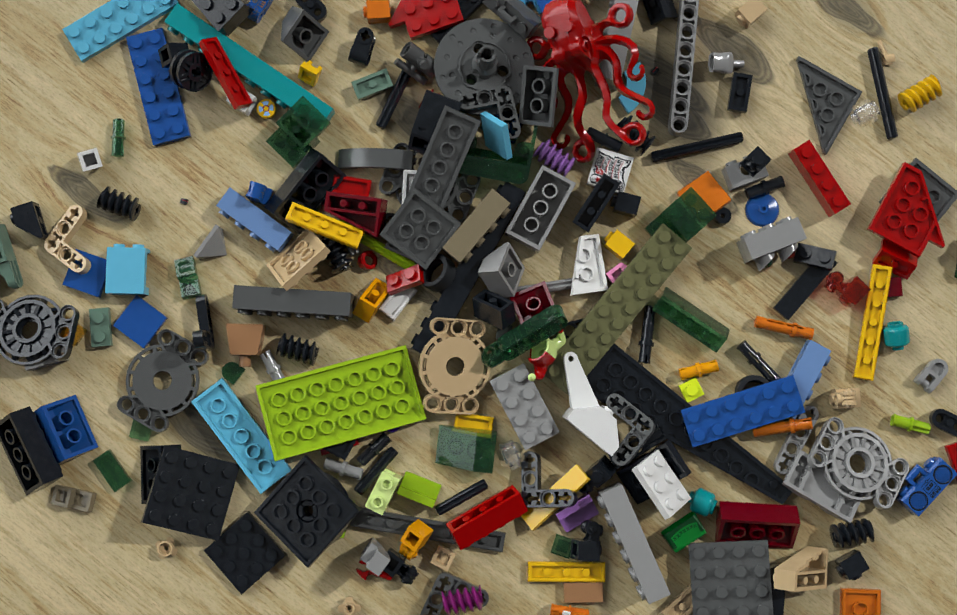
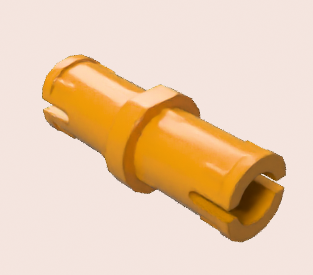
M715 359L700 364L697 362L695 365L679 368L678 371L682 381L718 372L719 367Z

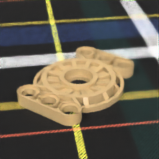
M436 317L431 320L429 325L431 332L436 336L431 338L425 345L419 359L420 379L426 390L430 393L424 397L423 407L432 413L474 414L479 408V403L474 396L484 388L491 370L488 350L479 339L485 334L486 326L478 320ZM437 321H442L444 324V328L440 332L434 329V324ZM456 322H460L463 327L459 333L453 331V325ZM477 323L480 324L481 331L478 334H473L472 326ZM480 347H482V349L484 350L486 356L484 358L482 356L481 351L479 350ZM458 357L463 361V371L455 376L450 375L446 370V364L449 359ZM484 362H487L486 374H483ZM423 375H426V378L430 383L429 385L426 384ZM481 378H484L481 385L476 389L475 387L479 384ZM431 398L437 400V405L434 408H428L427 402ZM449 399H454L456 402L455 407L450 410L447 409L446 402ZM468 400L474 402V407L471 410L465 409V403Z

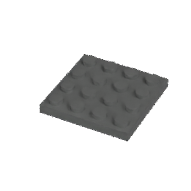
M768 540L698 542L688 545L693 615H773Z

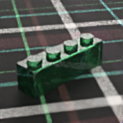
M665 287L653 305V311L714 352H717L728 338L729 328L668 287Z

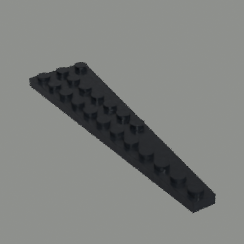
M615 343L587 375L596 399L606 404L610 394H619L653 420L655 426L658 424L665 433L666 438L670 439L671 442L782 505L792 494V491L782 484L784 480L729 436L692 447L680 411L691 407V405ZM619 398L617 400L612 399V407L617 406L622 411L625 406L618 402ZM629 409L626 412V416L634 419L636 416L635 410ZM639 418L637 422L650 429V422L644 423Z

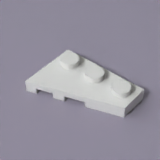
M599 234L580 236L578 238L570 296L607 291L608 286Z

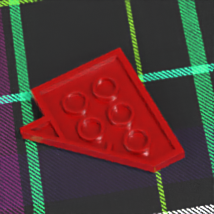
M401 0L389 22V27L393 29L406 24L412 41L463 23L464 18L457 0Z
M904 162L867 230L916 257L921 256L928 242L939 248H944L945 243L922 171Z

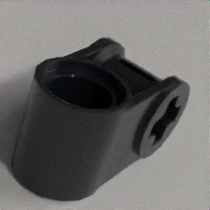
M364 27L358 30L349 53L348 61L365 67L368 66L376 41L371 29ZM369 35L370 39L364 41L362 37Z

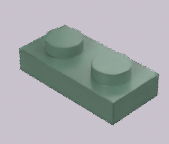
M387 68L351 82L359 101L394 87Z
M110 308L89 309L91 347L113 346Z

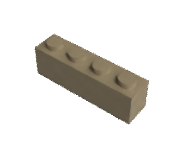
M492 188L442 249L460 265L463 261L467 263L473 256L471 253L475 247L480 248L485 242L484 236L488 232L492 233L497 228L498 224L496 222L500 217L504 219L511 211L509 209L510 202Z

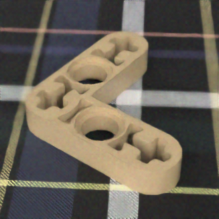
M72 205L44 242V247L50 254L74 272L86 274L91 268V262L68 243L86 220L87 211L79 205ZM69 225V231L63 234V227ZM70 250L71 256L69 259L65 260L64 254L66 251ZM76 260L81 262L83 267L80 268V266L74 262Z

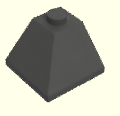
M292 6L282 21L281 41L308 62L312 59L329 31L304 9Z

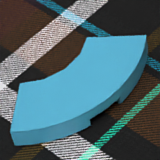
M640 62L632 70L634 75H638L640 72ZM624 71L626 87L643 96L646 88L645 74L641 80L636 82L631 81L627 77L626 71ZM622 94L618 97L627 114L631 113L639 105V102L629 99Z

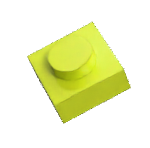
M696 377L678 385L687 403L704 395Z

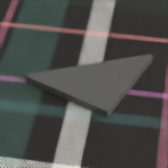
M798 56L796 62L822 153L826 155L862 91Z

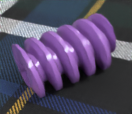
M550 139L542 142L532 157L534 158L539 155V162L545 159L544 166L551 164V170L558 168L557 173H564L563 176L565 177L573 167L575 157L568 160L569 153L562 156L563 149L561 148L556 151L557 144L550 147Z

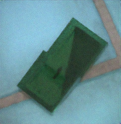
M190 256L174 260L182 299L186 300L202 295L194 257Z

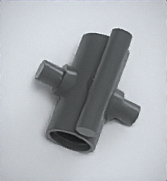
M411 41L406 43L400 52V56L407 62L405 63L397 58L394 64L420 84L425 85L428 79L422 76L421 73H424L429 78L435 76L434 58L427 53L425 54L422 49Z

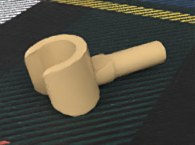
M878 40L877 44L882 54V64L893 65L895 55L893 53L887 54L882 41Z

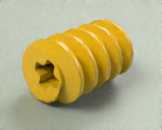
M931 74L929 77L924 78L923 81H919L916 85L911 86L910 89L899 93L897 97L898 102L904 110H910L914 113L917 111L916 106L921 109L923 103L929 104V99L934 101L936 96H942L941 85L938 79Z

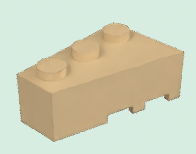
M807 546L777 566L773 575L774 589L799 592L827 588L828 549Z

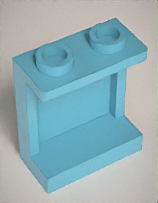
M113 244V247H107L105 293L110 295H149V288L146 287L147 254H150V250L144 248V245L133 244L132 248L125 247L124 244Z

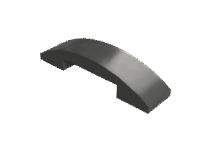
M387 148L340 149L338 168L413 170L414 152Z

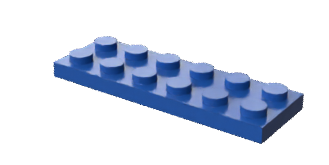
M159 28L126 37L153 145L159 146L192 137L179 87L171 80L169 68H162L158 49L167 44L164 29Z
M793 375L680 410L692 447L805 413Z

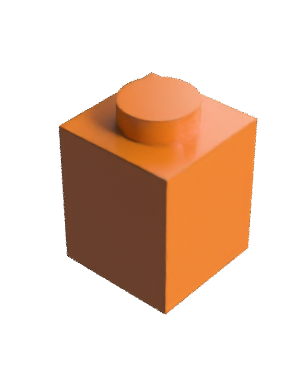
M366 0L367 6H363L364 18L368 19L369 24L390 22L391 9L389 0Z

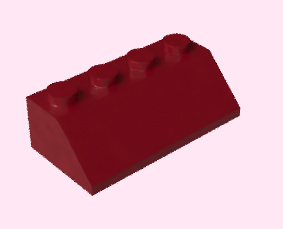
M719 501L716 513L715 542L768 540V547L793 549L800 527L798 508L795 505Z

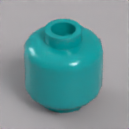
M892 321L884 327V343L886 346L892 347V350H903L904 346L910 343L909 327L903 324L902 321Z
M698 488L696 492L691 491L689 495L691 499L688 501L690 503V510L703 517L709 514L712 515L718 503L715 500V494L703 488Z

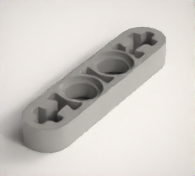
M804 406L805 411L812 410V424L814 427L818 420L819 412L814 406ZM802 413L801 416L796 417V419L807 418V415L805 413ZM805 430V434L802 437H798L796 433H788L773 464L777 473L783 475L788 473L798 450L803 449L812 430ZM790 443H794L797 447L796 452L793 454L787 451V446ZM783 453L786 456L792 457V460L787 459L785 462L787 469L780 470L779 462H784L786 457H782Z

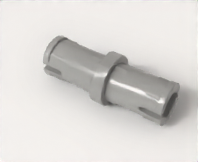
M271 350L266 351V355L264 353L259 355L273 381L285 378L280 369L281 366L277 364Z
M328 457L323 468L339 473V476L343 477L345 475L357 480H361L364 472L363 468L352 466L346 461L341 462Z

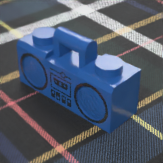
M940 457L929 458L924 463V468L916 464L905 478L909 485H905L899 490L896 500L912 515L920 516L957 476V472ZM920 473L921 475L915 481H913L915 477Z

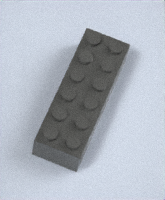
M234 285L232 308L238 310L237 313L242 315H253V312H257V315L271 317L272 313H276V316L291 318V314H294L301 319H310V316H315L318 320H329V317H335L337 321H348V318H353L354 315L352 313L354 311L355 295L350 292L289 289L286 291L284 288Z

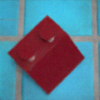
M545 281L516 292L514 297H510L511 301L514 302V309L526 337L562 322Z

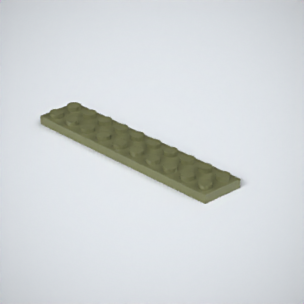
M662 223L569 335L566 343L557 351L555 361L548 366L545 376L568 394L563 362L564 355L567 352H574L578 356L587 377L690 252L692 247ZM569 356L568 360L572 361L573 357Z

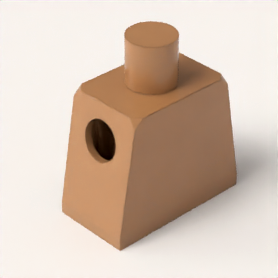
M226 324L230 355H239V367H251V356L261 355L266 325Z

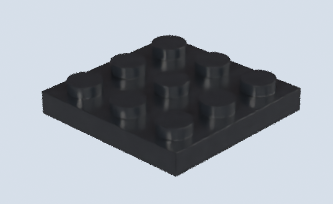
M249 511L220 536L219 541L215 540L204 550L241 595L287 555Z

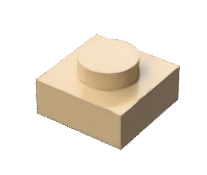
M438 545L430 563L448 571L456 553Z

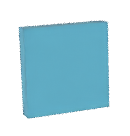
M487 111L480 113L485 146L506 160L512 158L508 124Z

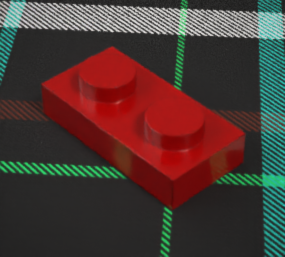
M417 264L387 275V293L394 295L424 284L423 267Z

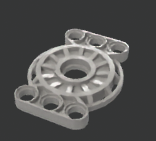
M837 417L830 418L824 422L807 457V462L812 468H823L827 482L841 496L857 501L873 498V503L878 509H888L893 505L909 471V464L905 459L897 458L892 460L887 445L878 435L861 427H848L844 429V423ZM831 421L838 425L836 432L830 429ZM851 430L860 431V433H853ZM823 437L827 438L830 442L828 448H825L821 443ZM815 454L820 455L822 459L819 465L813 460ZM854 454L860 455L865 461V468L861 473L854 472L850 466V457ZM896 462L902 464V472H898L895 469ZM829 473H831L832 478L835 480L836 484H835V483L833 482V480L831 479ZM889 478L893 479L895 482V487L893 489L889 488L887 485V480ZM839 487H841V488H843L844 490L848 491L849 494L843 492ZM864 493L865 497H856L855 494ZM881 495L887 498L885 506L879 502Z

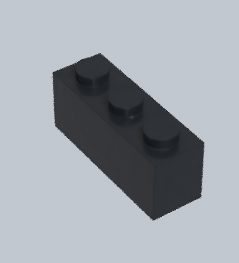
M603 173L572 222L589 233L620 183Z

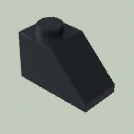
M30 201L10 208L12 213L10 214V219L13 225L40 239H47L48 233L38 203Z

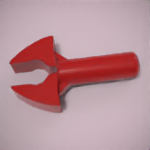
M360 560V561L358 562V563H361V564H365V565H366V563L363 562L362 560ZM356 568L357 573L364 580H367L369 575L377 576L370 570L363 571ZM382 571L379 575L380 578L389 581L392 579L385 571Z

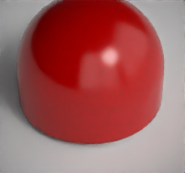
M372 251L362 252L357 259L358 266L363 270L375 268L377 265L376 255ZM366 256H369V257L372 258V264H371V265H368V264L366 263V261H365V257H366Z

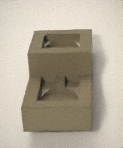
M55 485L51 504L65 508H74L84 512H92L97 493Z

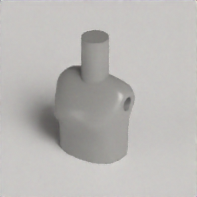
M712 52L708 59L709 72L731 74L733 67L743 68L745 65L744 60H734L731 52Z

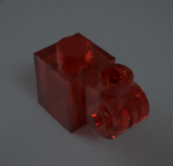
M838 271L828 274L826 284L824 285L829 292H835L839 297L838 300L846 307L855 306L871 290L858 276L851 277L846 283H843L844 276Z

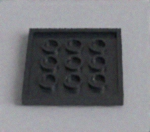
M164 445L141 522L219 541L240 466L235 463Z

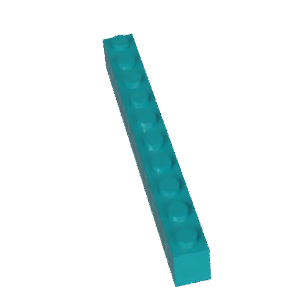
M178 3L164 22L168 26V31L175 36L180 34L184 37L183 41L190 46L195 44L199 47L198 51L201 53L203 51L198 43L202 39L217 37L237 75L246 79L245 83L252 88L255 86L260 88L261 94L269 99L270 97L276 99V104L283 109H286V107L291 109L292 115L300 120L301 118L307 120V125L314 130L319 128L323 131L335 114L332 107L224 34L218 32Z

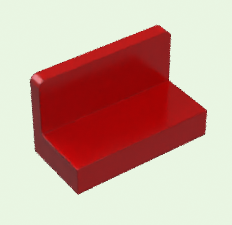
M882 239L881 248L873 258L872 264L893 267V274L907 280L917 267L918 257Z

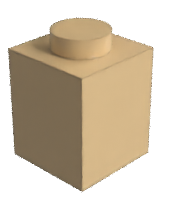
M748 0L735 13L736 21L747 29L766 12L767 7L760 0Z

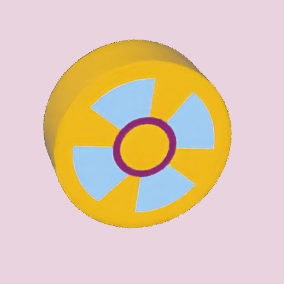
M264 99L258 103L257 113L260 117L271 119L275 116L277 109L271 100Z

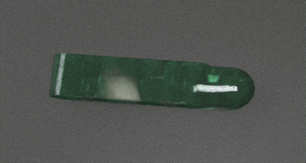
M557 304L552 305L502 335L497 341L483 350L481 356L482 363L486 367L493 368L505 360H513L564 329L568 324V320L562 307Z

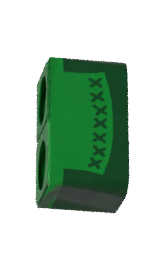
M690 512L661 531V536L670 548L677 553L707 532L694 512Z

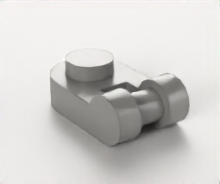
M933 359L928 362L913 381L917 385H922L924 390L930 394L946 376L948 365L942 359ZM928 375H930L933 378L931 382L926 380V377Z

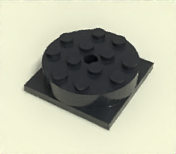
M305 455L254 513L309 568L329 545L333 544L343 535L348 524L361 509L348 497L345 488L335 477L323 472ZM309 506H313L312 515L308 511Z

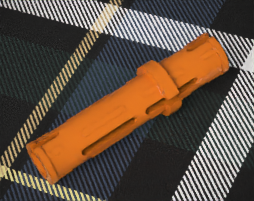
M756 316L754 328L783 333L792 338L801 337L812 340L814 335V328L804 327L795 322L786 323L761 316Z
M790 418L788 421L763 425L754 428L753 435L754 437L813 430L812 418L795 420Z

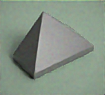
M215 225L193 256L202 260L227 255L223 229Z

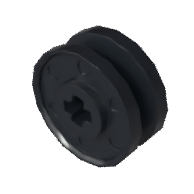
M185 49L179 51L170 62L169 73L171 80L178 87L187 91L198 92L208 86L212 79L213 70L203 53Z

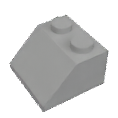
M506 242L483 259L478 274L489 291L502 297H514L525 267L510 242Z

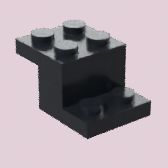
M670 439L648 450L635 461L616 472L637 505L651 498L632 469L652 452L659 449L679 480L691 473Z

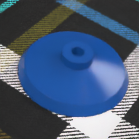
M762 194L747 201L745 213L752 224L763 227L776 221L779 215V205L771 195Z

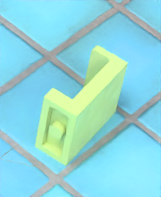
M385 468L381 472L365 507L383 515L403 476Z

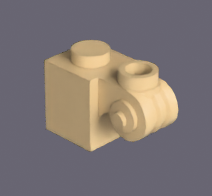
M860 388L831 389L829 401L833 405V409L861 407Z

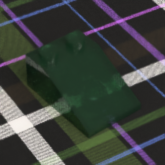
M439 425L435 463L474 472L492 473L497 431Z

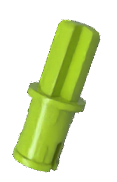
M893 414L890 419V426L906 429L907 432L915 431L929 434L931 430L929 423L914 420V417L907 418Z

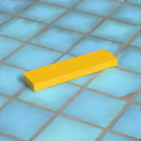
M292 202L285 221L356 250L365 232L295 202Z
M576 464L550 489H569L577 492L590 478ZM548 493L545 496V501L547 504H551L554 497L551 493ZM569 495L566 497L559 496V500L568 501L571 498ZM528 508V511L522 514L521 517L530 529L535 531L559 508Z
M528 561V582H605L606 563Z

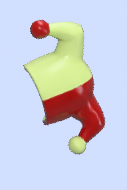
M558 325L555 328L558 333L555 338L549 339L542 334L540 336L541 340L531 346L530 358L528 357V360L534 365L535 371L528 375L529 381L542 380L545 377L548 366L555 361L557 351L566 343L563 326Z

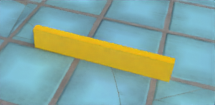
M872 264L853 374L854 378L874 380L893 267Z

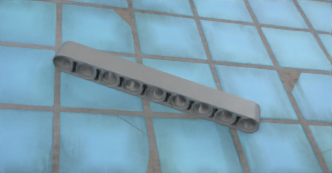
M679 0L668 131L674 137L681 136L688 127L699 0ZM684 12H689L692 18H686ZM682 31H688L691 36L685 37ZM686 49L689 52V55H682L680 50ZM678 68H685L687 74H681ZM677 86H683L686 92L680 93L677 90ZM676 104L682 105L683 108H684V111H683V112L677 111L676 108H675V105H676ZM680 123L682 130H676L673 124Z

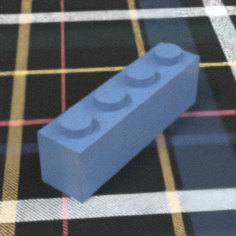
M232 188L227 190L216 205L221 209L219 213L227 219L230 216L236 220L234 224L242 230L245 227L251 231L250 236L257 241L262 239L267 242L265 246L272 252H275V250L281 252L294 235Z
M812 340L805 341L787 375L794 376L803 404L805 400H809L813 393L811 389L814 383H818L822 376L820 372L823 366H827L831 359V356H829L831 350ZM801 414L789 418L796 419V417H800Z

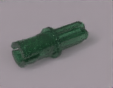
M121 118L113 120V135L110 139H112L111 156L124 157V140H126V137H124L125 121Z

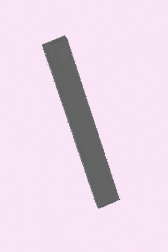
M359 507L361 511L350 523V526L404 535L408 526L417 519H420L434 530L428 540L456 544L446 526L448 522L391 512H385L383 515H380L368 508ZM493 531L469 547L503 552L506 532Z

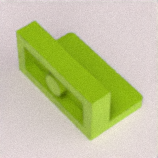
M406 471L397 494L433 508L441 489V484Z

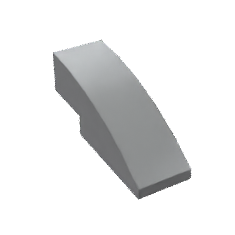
M373 537L362 551L360 560L366 563L367 569L379 577L390 562V556Z

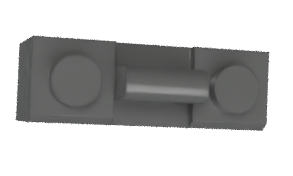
M484 0L482 2L525 40L532 36L542 23L541 18L520 0Z

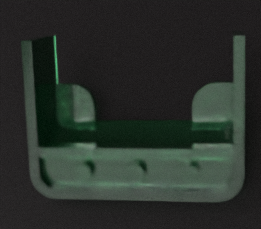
M534 125L531 143H518L515 146L512 158L508 160L494 151L476 148L477 137L475 135L459 173L515 184L526 182L529 177L538 126Z

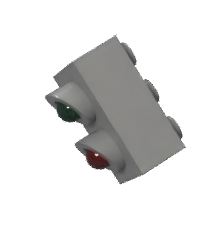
M789 216L776 222V226L771 223L758 229V233L753 230L740 236L741 240L736 242L744 263L754 260L758 270L761 271L763 268L771 267L772 259L775 256L774 252L776 251L781 262L794 258L795 250L798 247L797 243L807 239L799 218L792 219Z

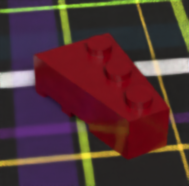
M326 191L324 211L375 237L383 238L380 233L385 225L388 200Z

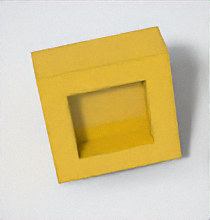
M304 61L300 65L298 79L314 87L318 83L323 67L318 66V68L312 66V61Z

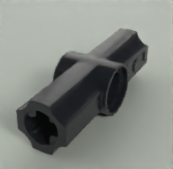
M658 424L655 426L654 433L643 445L642 450L632 460L667 439ZM637 437L632 439L629 445L633 447V444L639 442V439ZM624 445L623 448L626 449V451L624 452V454L619 453L617 455L619 457L618 462H620L621 460L625 461V454L627 452L631 454L633 451L628 449ZM609 455V458L612 464L616 467V469L621 468L622 466L615 464L612 459V456Z

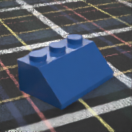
M76 395L43 405L34 411L37 422L45 433V439L53 450L57 464L67 462L98 448Z

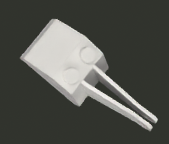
M567 352L563 357L570 407L562 417L605 453L613 456L619 448L617 419L613 417L614 412L607 406H599L578 356L574 352ZM569 356L573 357L572 361L568 360Z

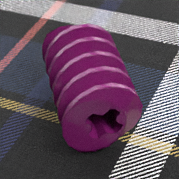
M480 585L478 591L472 586L471 592H468L465 587L463 594L460 593L459 589H456L455 595L452 594L451 590H448L447 596L444 595L443 591L441 592L444 611H446L447 615H451L452 610L458 615L460 608L463 613L467 612V607H469L471 612H474L475 606H477L479 611L482 610L483 597Z

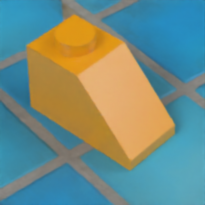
M375 278L359 298L352 314L369 323L389 294L387 293V284Z

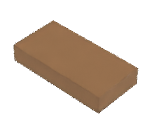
M564 582V603L603 602V582Z

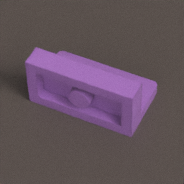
M586 493L577 499V503L573 507H563L554 513L564 530L569 532L581 525L584 520H589L598 515L599 511L590 495Z

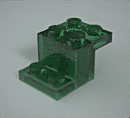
M302 96L276 122L279 128L266 142L290 166L295 168L310 149L315 148L320 143L318 136L331 123Z
M690 187L644 229L652 236L659 226L664 223L682 240L688 242L717 215L697 192Z

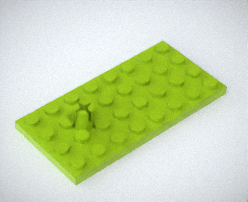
M406 345L255 386L275 462L426 420Z

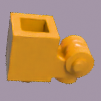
M417 519L408 526L402 536L399 553L404 555L409 561L416 558L418 550L427 543L434 530L420 519Z

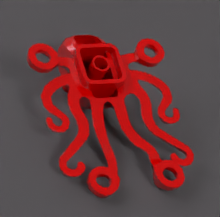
M552 0L545 5L541 17L544 36L549 41L541 36H532L527 40L534 60H543L550 49H552L551 58L543 66L553 67L556 65L559 68L557 88L564 100L565 108L551 135V142L553 145L557 144V149H564L570 142V136L567 134L562 143L557 141V136L567 122L573 108L572 96L565 84V76L568 73L574 76L578 90V99L573 112V122L580 139L573 144L572 154L579 163H589L595 156L594 141L582 125V114L587 101V89L584 80L585 71H589L593 75L603 97L602 117L605 124L627 145L633 147L641 146L646 139V129L639 122H630L621 128L611 119V95L608 83L600 69L599 64L601 61H610L613 70V82L619 93L649 107L647 114H643L640 110L636 111L635 114L639 119L649 120L655 114V106L650 99L631 91L624 85L620 60L610 46L611 44H618L630 49L631 58L626 73L631 81L637 82L645 74L643 64L639 66L640 72L638 75L632 73L639 58L637 44L625 36L603 35L604 29L609 26L624 29L630 25L634 13L630 5L626 3H616L609 10L608 17L595 24L580 0ZM620 9L626 13V17L621 22L616 19L617 12ZM536 42L541 45L538 54H535L532 50L533 44ZM556 97L555 109L557 108V105H558V99H557V97ZM632 129L639 131V136L636 140H632L629 136ZM582 145L587 149L585 157L579 154V149Z

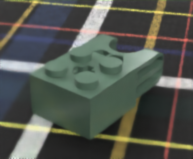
M0 224V275L5 278L9 287L18 289L23 286V279L6 225Z

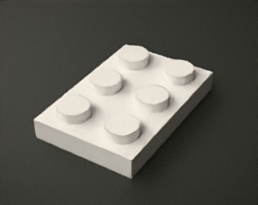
M659 449L652 452L632 469L665 520L673 516L691 499Z

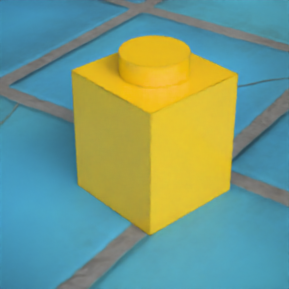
M618 229L614 233L610 231L604 239L606 241L604 247L620 260L635 245Z

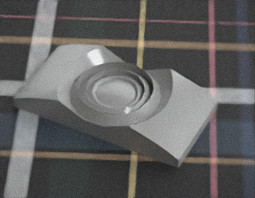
M798 450L782 484L797 496L819 506L826 513L851 523L861 501L851 500L837 493L827 482L823 468H812L807 462L808 454ZM813 457L814 462L819 465L821 462ZM829 473L831 479H832L833 482L836 484L835 480L832 478L831 473ZM839 487L843 492L849 494L848 491H846V490H844L843 488ZM862 493V494H855V496H856V497H863V496H864V493Z

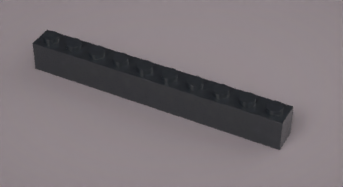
M507 181L504 185H499L496 192L510 202L509 209L511 211L504 219L500 217L496 222L498 226L492 233L488 232L484 236L486 240L480 248L475 247L471 252L473 256L467 263L463 261L461 265H458L452 284L444 291L439 292L441 294L438 301L434 300L430 307L432 313L429 318L425 317L420 325L423 329L420 334L416 333L411 341V344H413L412 349L421 353L430 339L436 336L429 327L432 319L436 317L456 318L479 278L478 271L483 259L495 250L525 197L526 192ZM437 321L434 324L435 331L440 332L443 330V322Z

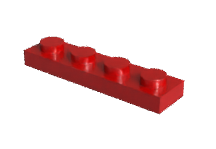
M218 38L202 39L198 44L234 110L249 107L253 102Z

